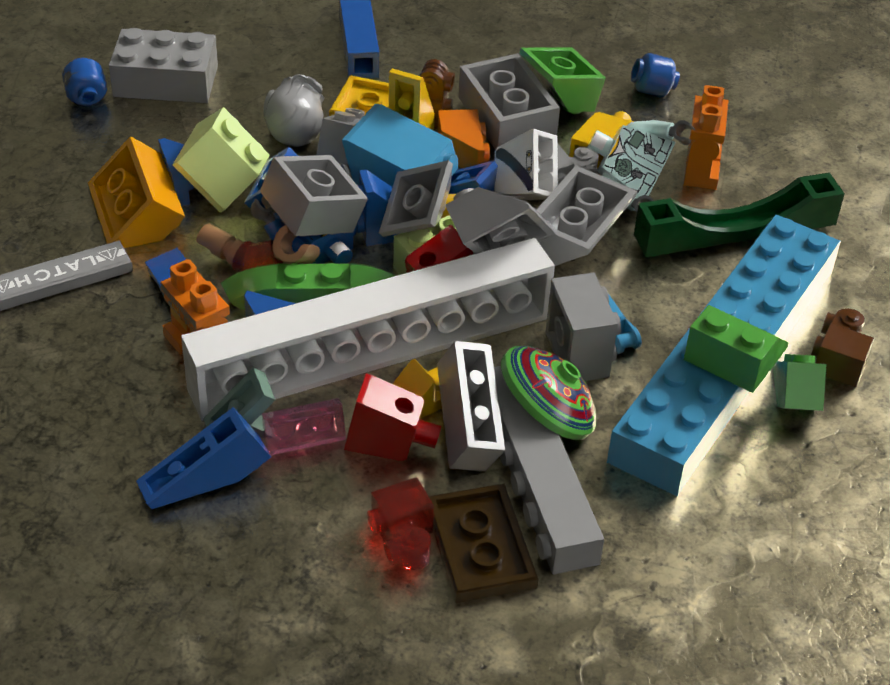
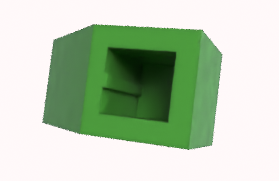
M784 354V361H777L772 368L777 407L824 411L826 364H816L815 356Z

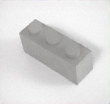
M454 341L437 363L449 468L487 471L505 451L491 345Z

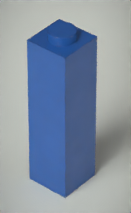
M339 0V20L348 77L352 75L362 78H379V47L371 0Z

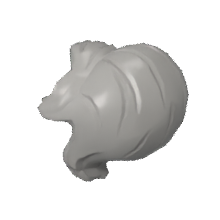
M297 74L284 78L276 90H270L267 93L263 106L264 118L268 130L277 141L287 146L302 147L317 138L321 131L322 119L324 118L321 107L325 99L321 94L322 85L312 77Z

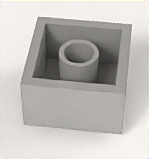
M332 155L273 157L260 190L261 194L294 236L302 237L352 233L368 200L366 195Z
M595 272L551 278L545 332L554 354L571 362L579 370L584 381L610 377L612 361H615L617 357L615 340L616 335H619L621 332V323L618 313L611 310L606 287H601Z

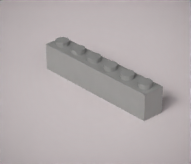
M501 366L494 367L505 451L500 455L502 464L504 466L509 465L511 470V484L514 494L522 497L525 522L528 527H534L536 547L540 558L547 560L552 574L600 565L604 537L560 436L546 428L524 409L508 388L501 371Z

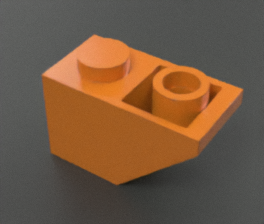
M438 110L437 133L452 140L455 154L458 157V167L466 168L489 162V143H483L486 141L485 122L479 121L478 110Z

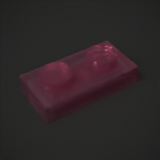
M339 398L261 414L266 448L270 455L346 440L343 406Z

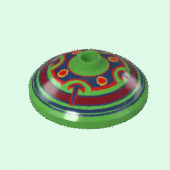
M514 346L503 355L501 371L508 388L524 409L538 422L556 434L573 440H583L595 430L597 419L593 399L579 370L571 362L551 352L532 346Z

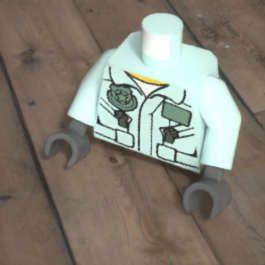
M658 120L636 121L629 123L627 126L623 125L620 127L614 138L596 130L587 148L604 156L597 170L603 177L637 191L636 197L627 207V209L637 213L638 203L654 201L649 194L676 143L672 139L675 138L683 145H689L691 140L687 137H681V133L686 129L695 130V128L685 120L678 121L675 124Z

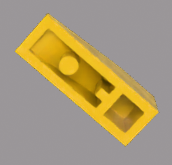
M392 68L389 71V109L434 131L435 113L423 77Z

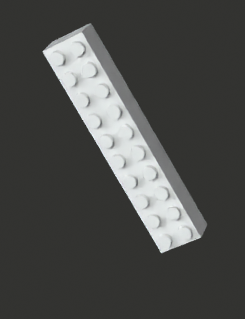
M536 238L181 335L188 393L201 421H203V418L253 367L265 372L274 397L278 399L450 348L454 341L472 342L546 320L551 278H554L555 265Z

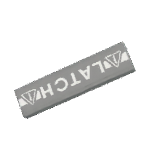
M119 240L0 275V311L132 272V262Z

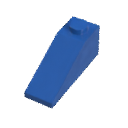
M232 407L136 480L147 505L154 509L240 482L269 460L271 455L258 433Z

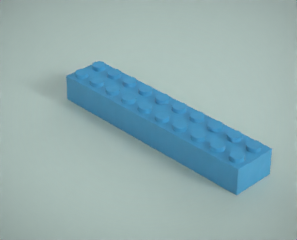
M775 215L707 306H713L786 340L832 273L841 241L823 232L798 224L791 219ZM689 330L612 430L607 463L675 496L679 495L749 393V391L683 360Z

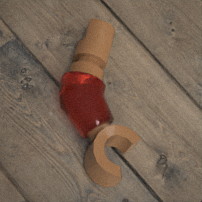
M210 223L201 228L196 238L198 244L208 248L218 258L226 259V262L231 264L233 270L238 273L256 266L282 264L283 261L292 264H311L320 254V248L311 244L301 245L298 251L294 253L292 242L297 236H294L287 225L279 229L274 240L259 243L243 242L240 239L236 240L234 236Z

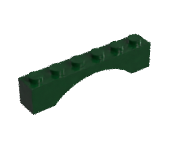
M828 172L798 177L783 189L764 199L731 209H697L683 205L672 198L638 203L633 235L645 257L757 239L775 215L791 219L811 229L828 227L837 224L845 193L831 173Z

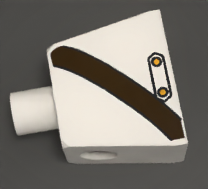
M531 129L497 147L495 162L498 168L494 187L495 192L523 201L545 200L558 186L557 135Z

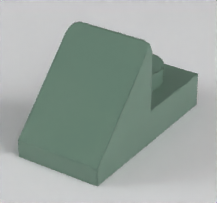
M253 367L203 418L206 427L234 407L258 433L260 438L270 436L272 432L264 411L276 399L265 372Z

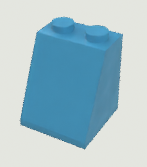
M374 104L342 139L352 180L356 185H359V170L365 169L392 187L399 171L447 160L453 163L452 175L458 169V157L455 154L451 139L382 104Z

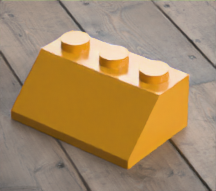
M131 136L88 182L107 244L120 240L124 248L163 241L185 218L162 154Z

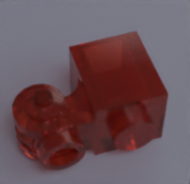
M415 477L371 492V510L367 511L368 522L375 535L380 533L384 541V551L391 565L399 563L408 570H420L426 567L430 561V533H433L434 505L419 479Z

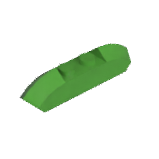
M267 264L236 273L222 281L221 285L230 303L240 310H245L244 295L247 290L292 303H300L396 275L363 264Z

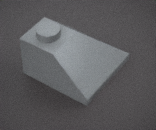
M447 160L397 172L379 234L384 237L435 227L442 218L451 186L453 163Z

